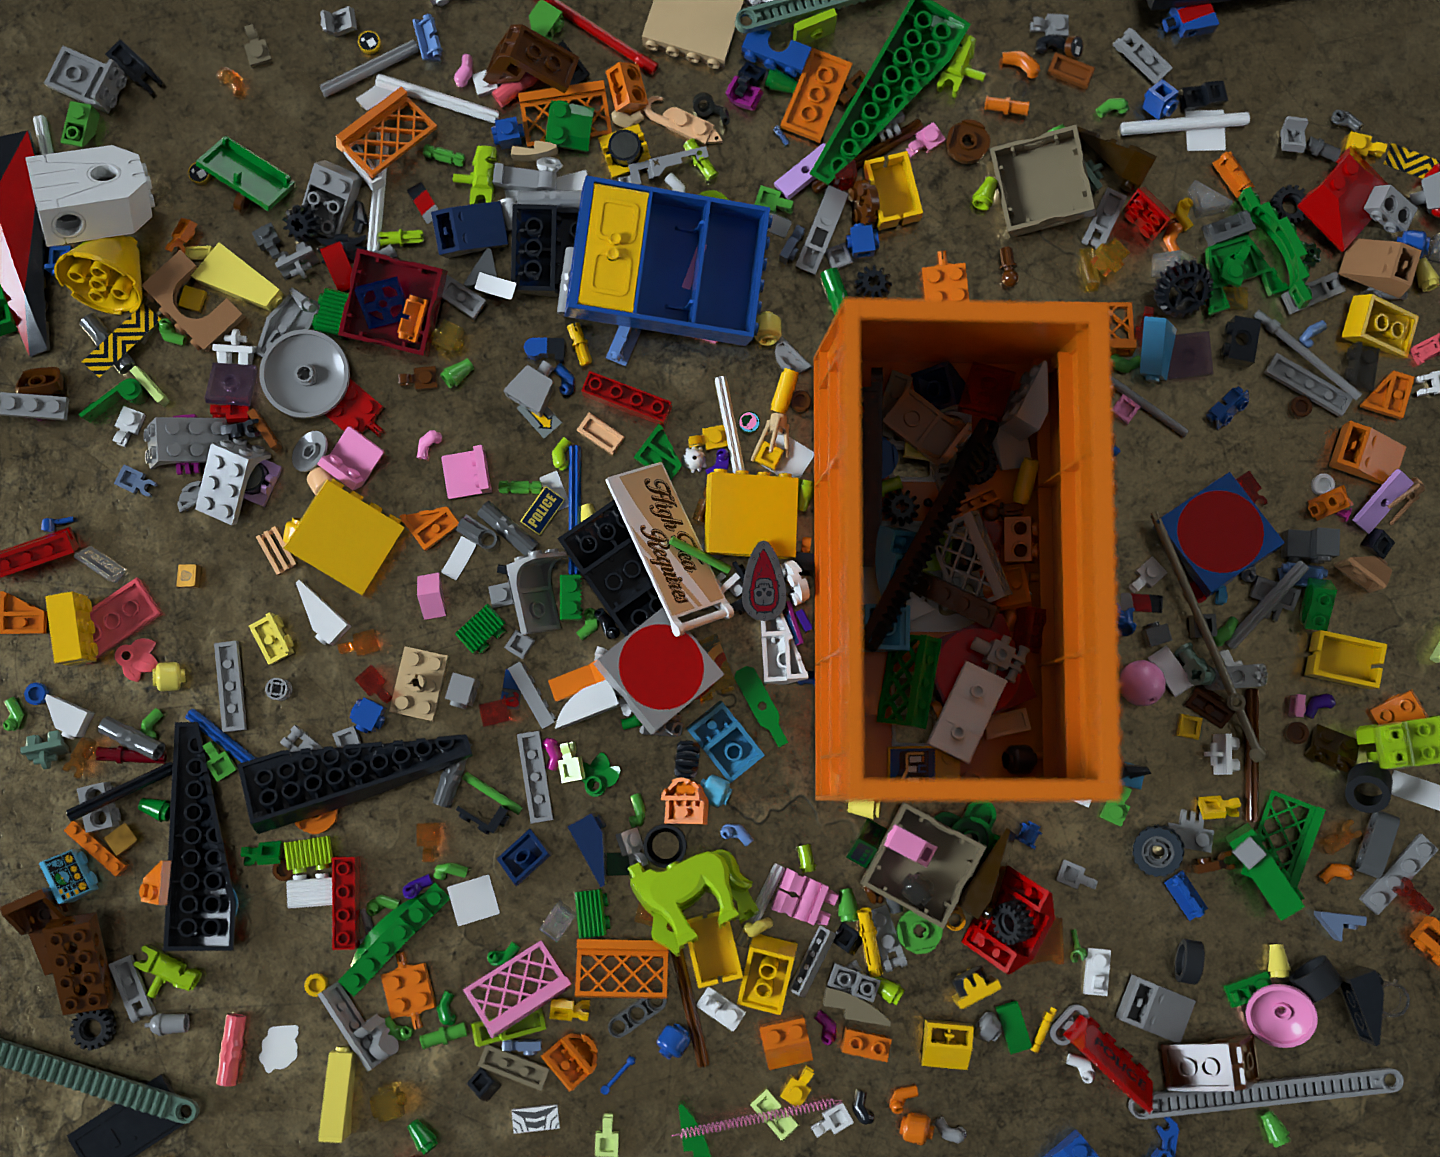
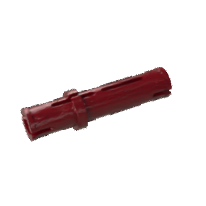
M118 746V748L97 747L96 760L115 761L117 764H123V762L166 764L167 750H164L163 755L154 761L124 746Z

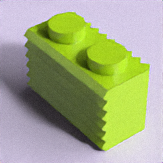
M331 836L284 843L287 870H293V874L307 872L306 868L316 866V870L330 868L329 864L332 863L333 858Z

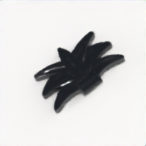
M335 234V238L331 239L316 238L326 246L340 241L347 258L351 261L355 260L357 248L367 250V247L356 246L363 242L367 235L352 238L348 234Z

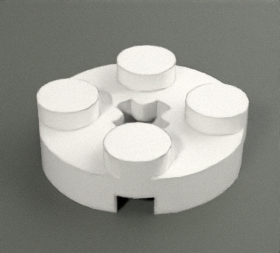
M793 560L780 564L785 581L786 596L788 595L795 606L805 602L810 597V591L806 578L801 579L799 572L802 571L801 568Z

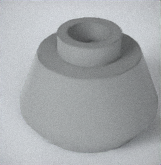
M986 1012L979 1019L974 1027L973 1035L975 1038L986 1042L990 1040L996 1041L1002 1033L1000 1029L1001 1023L993 1012Z

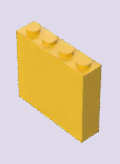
M714 469V472L707 475L704 552L709 555L750 557L756 545L764 540L774 549L778 559L796 558L798 478H793L792 474L788 473L770 476V472H757V475H750L749 471L736 470L735 473H727V469Z
M332 479L331 482L325 480L283 549L363 595L403 531L404 526L400 525L402 520L390 514L387 517L382 514L381 511L383 509L373 502L370 505L362 501L364 497L352 490L351 493L343 490L344 485L335 479Z

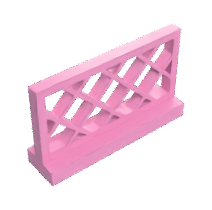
M539 941L469 985L463 991L493 1039L549 1003L551 999H555L569 990L571 983L567 976L563 975L543 942ZM539 948L544 954L543 964L530 961L531 953ZM516 962L526 964L524 976L510 973L512 965ZM529 965L542 968L540 979L526 977ZM544 968L554 970L558 978L552 982L542 980ZM496 975L507 976L505 987L491 986L492 978ZM509 977L523 980L520 992L507 989ZM525 981L538 983L537 991L533 994L523 993ZM477 987L487 989L485 1001L475 999L471 991ZM490 990L503 992L501 1004L487 1002ZM506 993L519 996L518 1003L515 1006L503 1005ZM478 1004L483 1005V1010L480 1008ZM486 1005L500 1008L498 1017L490 1022L484 1014ZM502 1009H506V1010H507V1011H505L504 1013L501 1014Z

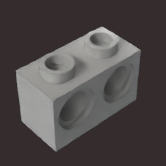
M1392 185L1374 186L1363 209L1370 214L1372 219L1382 224L1386 231L1396 233L1408 230L1418 208Z
M453 672L445 699L451 700L449 705L466 709L467 705L473 707L480 681Z
M102 782L77 788L79 803L81 804L94 798L97 790L104 793L113 789L114 786H111V782ZM115 802L83 816L86 833L120 826L121 815L119 809L115 806ZM102 812L106 814L104 824L99 821V815Z

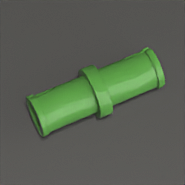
M462 1022L444 1028V1026L439 1027V1030L420 1035L419 1037L424 1050L442 1043L447 1045L449 1041L467 1037L468 1033L465 1023Z

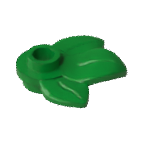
M601 752L593 759L591 764L583 762L585 779H581V781L585 783V790L590 796L599 797L605 793L607 787L617 783L621 774V768L618 766L611 767L608 757L605 753ZM599 782V788L595 790L594 784Z

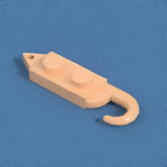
M660 96L648 98L649 105L644 107V112L650 120L688 139L695 138L696 142L703 146H706V144L722 143L721 137L714 129V124L677 107L668 108L663 115H660L651 110V104L654 101H663V98Z

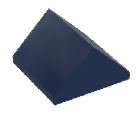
M529 829L505 850L497 860L513 884L518 886L547 861L553 853Z

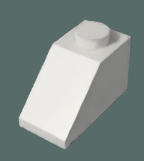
M47 694L45 700L55 728L61 730V735L74 740L75 737L83 738L95 713L58 696Z

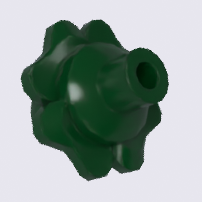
M1304 242L1308 254L1303 263L1314 267L1316 263L1321 261V249L1316 248L1315 243L1308 244Z

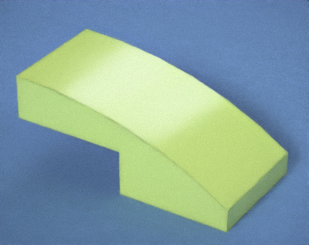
M768 1089L750 1104L757 1114L760 1113L762 1115L765 1112L767 1116V1111H769L768 1122L765 1114L764 1122L769 1125L781 1141H785L800 1126L790 1113L788 1117L786 1110L785 1118L783 1117L784 1107ZM772 1110L774 1111V1113H775V1110H776V1118H777V1120H775L774 1114H773V1112H772V1121H771L770 1115H771V1111H772Z

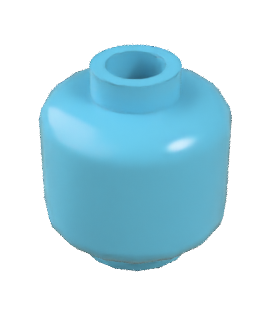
M712 774L707 780L703 778L700 783L709 800V805L719 808L722 804H727L733 790L730 788L729 781Z

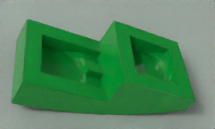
M1018 1001L995 1007L1010 1054L1032 1048Z

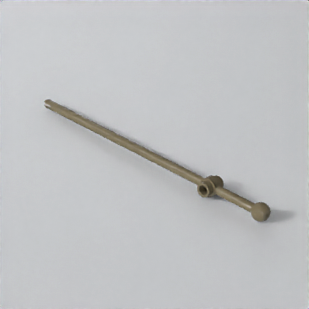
M1155 511L1159 524L1156 523L1152 513L1150 517L1228 694L1227 706L1235 711L1251 747L1249 753L1251 760L1254 762L1267 759L1268 752L1265 747L1259 745L1244 710L1245 698L1236 692L1159 513ZM1238 698L1239 703L1238 705L1234 706L1233 700Z

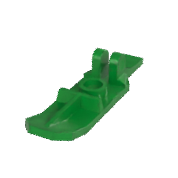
M745 666L736 671L734 679L759 725L770 731L778 748L789 743L779 726L780 714L755 669ZM760 703H765L767 705L765 710H760L758 708Z

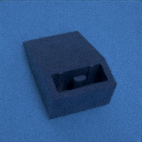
M501 201L449 207L431 212L440 256L451 258L483 251L487 248L492 249L509 245Z

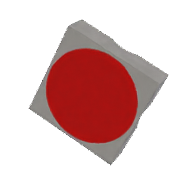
M664 607L594 663L595 667L613 689L623 696L630 710L650 734L658 730L724 675L689 630L685 631L684 635L678 637L673 634L671 623Z

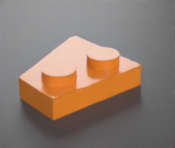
M1393 370L1360 404V408L1399 420L1403 419L1415 377Z
M447 506L399 516L424 551H427L454 531L459 523Z
M0 591V634H47V611L7 592Z
M161 860L143 878V883L139 888L142 902L167 905L171 861Z

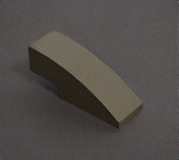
M825 985L824 1006L845 1009V1019L891 1026L889 1018L868 1001Z

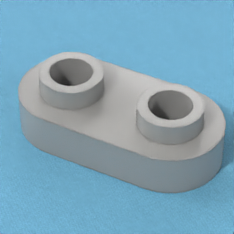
M1073 1004L1055 1021L1050 1028V1037L1058 1045L1070 1043L1064 1035L1059 1037L1057 1032L1059 1029L1066 1031L1075 1021L1073 1019L1074 1012H1079L1080 1015L1088 1019L1089 1013L1085 1007Z

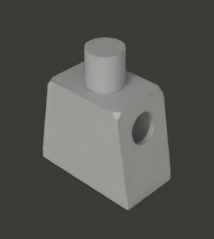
M542 361L537 370L529 365L525 366L504 389L505 395L537 416L542 417L555 387L554 381L548 378L554 367L546 361Z

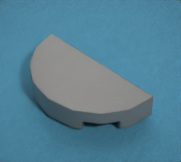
M781 336L775 349L776 361L782 369L794 370L799 372V374L810 370L812 365Z
M202 481L189 483L182 489L177 503L180 513L196 507Z

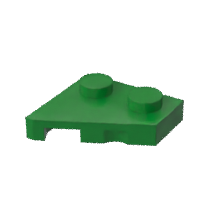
M658 424L636 453L634 459L643 466L662 462L672 482L682 468V464L663 427Z

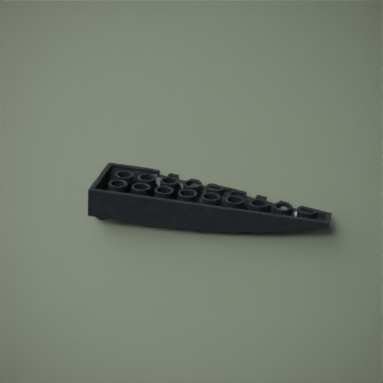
M467 734L441 736L437 737V739L429 740L418 738L416 741L372 742L344 745V747L338 748L327 746L324 749L315 750L310 748L292 752L290 750H281L237 765L250 825L257 834H261L387 792L473 756Z

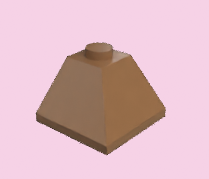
M1375 556L1350 557L1336 562L1334 565L1335 568L1368 593L1385 589L1392 573V569L1387 566L1388 563L1384 559Z

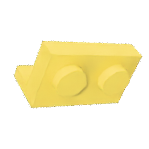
M271 612L267 613L266 617L249 625L268 665H273L294 653L292 649L294 643L288 634L285 635L282 627H284L283 621L279 615L275 616Z

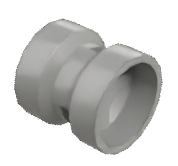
M273 678L267 682L265 692L270 699L285 701L291 696L293 689L288 680Z

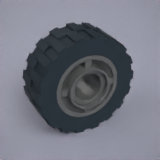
M1157 824L1148 826L1139 833L1134 841L1132 853L1135 858L1134 861L1138 864L1141 871H1145L1148 875H1154V877H1164L1167 874L1174 873L1183 861L1185 850L1181 836L1174 829H1170L1166 825L1159 826ZM1159 845L1163 847L1165 854L1158 856L1154 854L1152 848Z

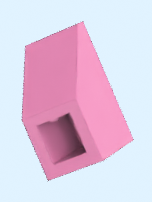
M895 824L888 833L884 844L926 868L937 849L931 843Z

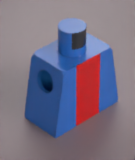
M1211 3L1171 8V17L1163 19L1164 30L1169 32L1177 29L1180 38L1215 32L1220 24Z

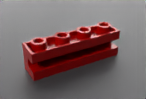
M592 371L588 372L581 390L582 395L586 398L652 423L660 424L665 427L672 409V402Z
M71 527L0 550V578L74 553L79 546Z
M360 856L333 857L332 950H355L360 946Z

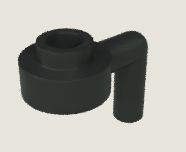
M702 92L693 98L692 105L697 115L708 116L713 112L720 115L723 124H729L730 117L727 108L715 104L710 94ZM702 100L707 101L704 105L699 104Z

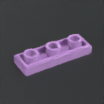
M825 143L821 144L774 182L775 187L782 191V194L790 200L816 179L809 173L826 146Z
M1396 469L1352 520L1366 533L1370 534L1391 510L1388 508V505L1405 493L1414 482L1401 470Z

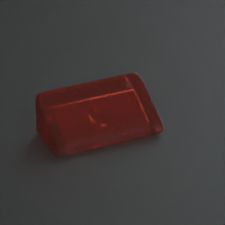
M855 160L835 174L834 188L841 191L853 188L858 175Z

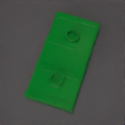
M224 136L196 160L197 167L205 170L267 211H270L294 188L295 182L291 180L290 175L228 136Z

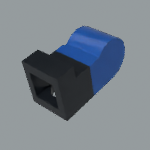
M533 337L525 342L524 351L531 360H539L542 357L555 358L556 364H565L566 341L565 338Z

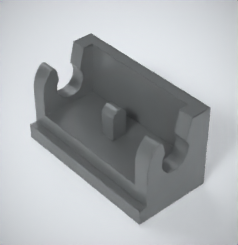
M1245 210L1214 223L1204 225L1201 229L1208 246H1212L1247 234L1250 235L1256 227L1248 211Z

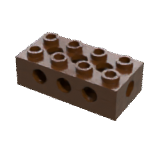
M97 913L51 919L44 927L43 935L62 1014L69 1015L109 1008L116 995Z

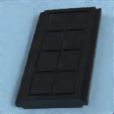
M163 1074L146 1083V1085L174 1093ZM114 1104L68 1134L67 1137L78 1157H135L184 1124L166 1118H159L156 1115L141 1112V1110H134L122 1104ZM182 1106V1108H181V1114H182V1116L185 1117V1118H189V1117H188V1114L186 1113L185 1109H184L183 1106Z

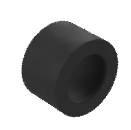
M1363 762L1355 765L1348 774L1345 796L1348 803L1356 810L1365 813H1376L1388 806L1391 799L1392 776L1387 769L1380 768L1378 763ZM1361 783H1372L1380 788L1382 794L1367 796L1359 793L1355 788Z
M661 824L655 826L647 833L643 849L650 863L660 868H666L673 862H680L683 859L687 850V841L684 833L678 827L671 824ZM661 832H670L679 841L678 852L672 858H660L653 851V840Z
M1325 955L1315 957L1306 962L1289 978L1293 986L1304 992L1313 1003L1329 996L1343 982V978Z

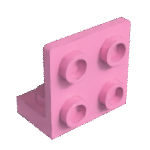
M349 426L332 452L321 457L317 465L351 490H355L364 485L384 454V450Z
M482 445L473 446L474 451L441 457L449 499L492 492L486 452Z

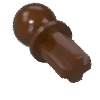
M1003 247L1000 249L1002 264L1000 270H1005V272L1002 274L1001 279L1005 286L1013 287L1019 281L1018 273L1013 270L1017 267V263L1014 262L1013 249L1011 247Z
M1001 502L1000 507L995 504H988L983 508L982 515L985 520L992 522L997 520L999 516H1001L1002 520H1004V517L1023 515L1024 508L1020 503L1004 504V502Z

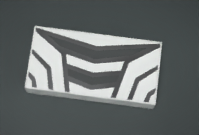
M558 1104L512 1109L514 1133L559 1129Z

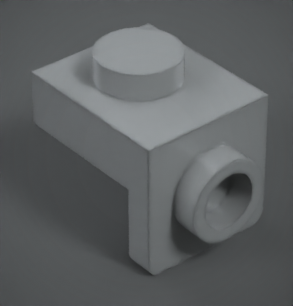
M348 6L333 13L326 10L320 11L323 31L330 35L339 37L357 29L355 12L352 7Z
M1286 117L1280 132L1283 151L1304 153L1306 148L1305 130L1308 125L1307 118Z

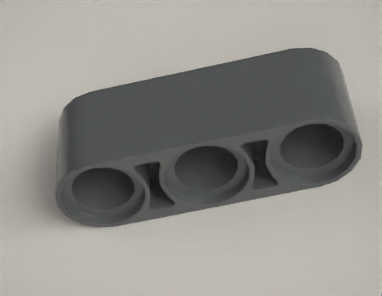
M1384 811L1371 815L1356 860V871L1377 879L1383 875L1399 828V817Z
M659 988L651 990L652 992L662 993V989ZM639 998L611 1018L608 1025L609 1033L615 1038L627 1035L665 1007L667 999H663V1003L656 1006L651 1003L650 998ZM635 1007L642 1008L644 1016L640 1019L634 1018L632 1009ZM617 1020L625 1024V1029L621 1032L613 1028V1023Z

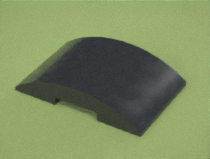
M513 204L511 282L516 283L514 292L559 297L565 251L567 247H574L579 208H557V205Z
M612 500L557 538L588 586L625 637L663 608L615 500Z

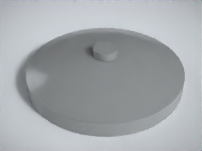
M294 330L278 337L267 348L260 364V383L265 396L278 410L296 418H315L330 412L341 402L349 386L350 368L345 353L329 336L314 330Z

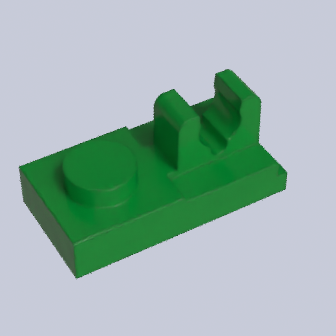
M1264 970L1223 985L1230 1006L1233 1008L1248 1003L1250 997L1257 990L1273 984L1268 971Z

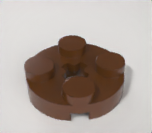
M972 119L962 120L960 123L953 125L946 139L948 155L963 164L978 163L986 155L990 146V136L985 130L984 125ZM967 137H970L971 142H973L974 144L970 146H965V143L962 142V139L966 140Z
M869 179L856 181L853 188L848 190V198L851 201L853 210L852 220L855 223L871 224L878 217L874 215L875 210H879L880 207L879 194L876 186L870 185L869 182L871 180Z

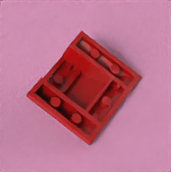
M1352 146L1348 147L1336 161L1338 165L1318 187L1309 191L1297 205L1341 252L1345 251L1371 221L1370 214L1363 208L1374 186L1389 185Z
M1007 864L994 908L998 904L1012 900L1022 901L1021 904L1025 903L1027 905L1026 910L1030 909L1031 911L1029 916H1033L1034 919L1031 921V924H1034V928L1031 929L1033 935H1030L1031 938L1026 941L1009 945L1007 942H1002V938H998V931H994L996 924H992V920L995 917L991 916L984 923L974 917L962 943L1001 971L1010 975L1034 960L1055 920L1052 892Z

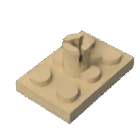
M404 646L389 712L434 721L449 656Z

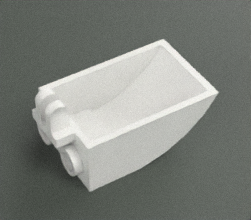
M607 680L583 688L572 696L560 712L555 729L566 728L617 707H621L623 714L627 717L631 716L632 711L624 698L618 699L622 695L614 690Z

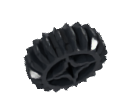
M1183 259L1181 264L1175 261L1173 267L1167 266L1165 273L1160 272V279H1155L1157 286L1153 287L1155 293L1153 296L1157 306L1165 314H1170L1174 318L1177 315L1184 318L1186 313L1192 316L1194 310L1200 312L1199 307L1206 305L1205 300L1211 298L1209 292L1214 290L1212 286L1213 278L1208 269H1205L1201 263L1193 260L1188 262Z

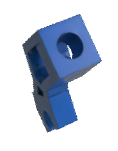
M1164 1117L1169 1124L1167 1129H1162L1159 1125L1155 1127L1162 1139V1148H1156L1150 1157H1162V1154H1165L1166 1157H1175L1179 1128L1178 1124L1170 1117Z

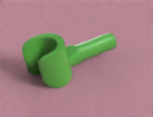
M1071 930L1074 943V951L1070 955L1071 960L1076 963L1078 961L1077 953H1079L1082 961L1087 958V951L1081 948L1077 930Z

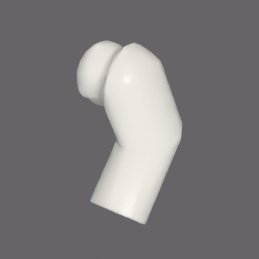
M673 173L667 175L664 181L672 190L685 193V185Z
M1069 1053L1066 1064L1078 1067L1082 1080L1088 1084L1092 1083L1096 1074L1091 1061Z

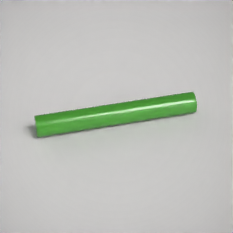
M674 536L669 541L670 545L726 574L731 570L730 565Z
M466 772L462 778L464 781L517 815L521 813L523 807L470 773Z

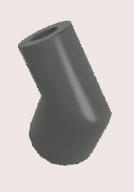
M1338 109L1332 114V121L1336 125L1349 126L1357 133L1364 127V124L1348 111Z

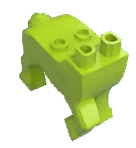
M1440 715L1382 725L1359 726L1355 731L1357 745L1375 743L1377 751L1366 754L1368 762L1378 763L1380 768L1396 769L1440 763Z
M724 849L697 854L681 863L678 861L673 862L666 867L667 870L664 872H655L651 869L645 871L641 862L628 867L632 891L643 908L653 916L652 939L669 949L677 957L680 956V950L684 948L685 944L690 941L694 943L699 940L682 912L698 902L706 892L715 895L719 902V929L726 926L725 923L730 920L735 921L738 919L740 924L759 913V908L748 891L753 881L748 880L741 874L735 857ZM733 900H735L738 905V911L734 907ZM668 924L672 927L673 932L667 929Z

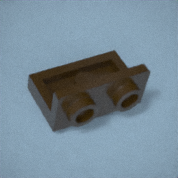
M1317 724L1313 729L1311 746L1306 751L1305 756L1316 762H1321L1337 770L1347 772L1357 762L1359 745H1357V739Z

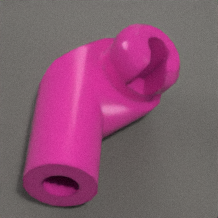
M545 738L542 742V747L546 749L550 756L546 768L556 771L558 761L562 757L561 748L554 738Z

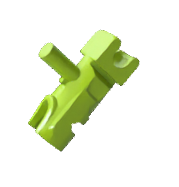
M965 34L953 57L941 73L937 83V92L941 93L943 88L949 85L953 88L952 97L956 98L962 86L964 76L984 81L986 73L972 69L971 65H969L970 60L974 58L976 39L973 36Z
M477 146L472 163L474 171L470 175L453 174V182L472 184L470 205L478 204L480 199H485L486 203L494 202V165L491 162H496L497 151L493 146Z
M150 944L142 946L141 949L148 955V960L136 961L134 966L146 973L150 972L156 975L147 996L155 998L162 984L166 982L172 983L173 987L187 991L194 990L202 976V972L194 968H189L185 971V963L163 953V950Z

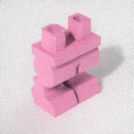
M786 867L779 887L789 892H795L799 897H791L787 892L777 889L770 909L779 913H787L790 917L812 925L816 923L827 926L831 914L820 909L823 902L835 906L839 895L829 889V886L805 875L800 876L797 872Z

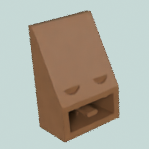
M1355 238L1346 248L1338 275L1400 299L1412 285L1422 250L1402 242Z

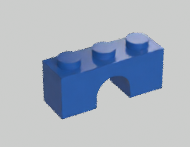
M762 29L747 33L741 55L746 60L760 62L768 69H778L791 78H800L812 47L791 39L786 50L777 52L769 46L771 31Z

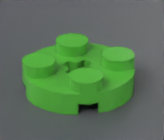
M911 910L906 911L898 920L897 936L899 942L913 953L925 954L931 952L942 938L943 929L920 917ZM918 924L926 928V931L922 933V937L913 933Z

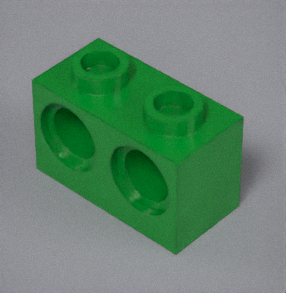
M1308 578L1299 620L1305 629L1328 630L1337 594V589L1331 580Z

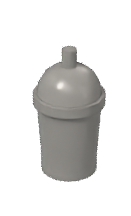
M159 1013L151 1019L150 1023H145L144 1027L150 1028L152 1033L158 1036L184 1033L189 1030L190 1020L188 1014Z

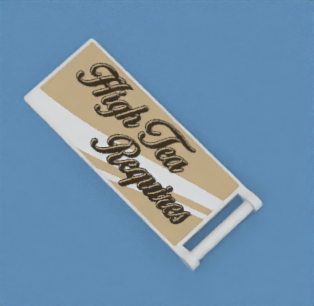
M658 462L608 477L606 483L670 620L673 634L678 637L684 635L685 631L716 620L732 618L734 610L727 602L711 566L669 544L670 539L674 536L703 551L663 463ZM716 604L720 605L721 610L684 623L678 620L679 617Z

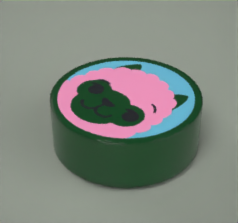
M751 411L744 412L738 420L739 429L745 434L757 432L760 427L759 416Z

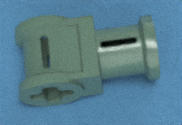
M1191 642L1180 646L1175 651L1176 657H1180L1184 663L1182 668L1187 673L1188 681L1191 684L1210 685L1215 681V670L1208 666L1203 658L1198 657L1193 650Z

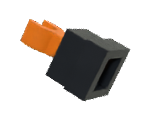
M802 537L801 552H796L795 562L802 570L799 572V575L813 576L815 562L814 554L810 553L811 537Z

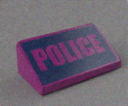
M786 601L782 613L797 647L803 645L804 640L791 601Z

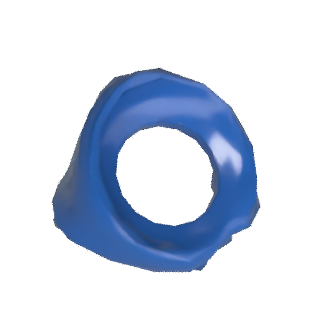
M1119 605L1120 614L1119 618L1116 619V627L1120 631V636L1132 635L1137 626L1133 622V612L1135 609L1128 608L1126 611H1123Z

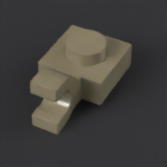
M253 24L245 26L244 28L250 43L245 44L244 47L251 67L273 62L267 41L265 39L259 40L257 30L254 29Z

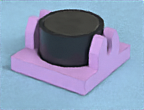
M268 460L259 462L249 476L244 499L265 507L283 467Z

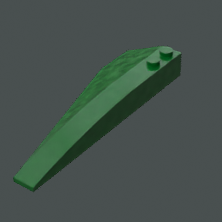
M910 0L809 174L829 185L948 64L971 23L933 0ZM869 79L875 84L873 88L868 86L867 82ZM862 91L866 92L863 97H859Z

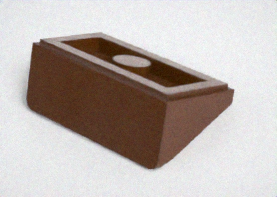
M1202 684L1194 687L1184 705L1221 729L1235 714V711L1227 706L1226 699L1212 690H1207Z

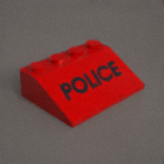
M1080 1015L1063 1035L1129 1098L1150 1114L1153 1110V1081L1147 1076L1150 1072L1141 1063L1135 1065L1131 1061L1133 1056L1124 1047L1121 1049L1116 1047L1114 1044L1117 1041L1108 1032L1103 1034L1098 1030L1100 1024L1091 1016L1087 1019Z

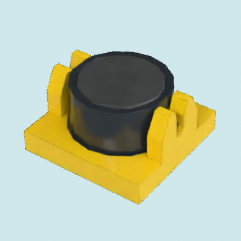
M639 124L598 137L612 180L630 174L628 165L651 159L647 142H645L643 132H641Z
M982 966L968 969L962 974H958L952 980L957 994L953 995L952 998L960 1009H964L1000 990L1002 987L999 981L992 975L987 976Z

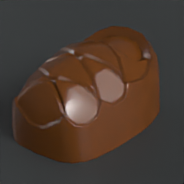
M57 367L25 370L15 386V392L19 394L55 396L62 391L64 378Z

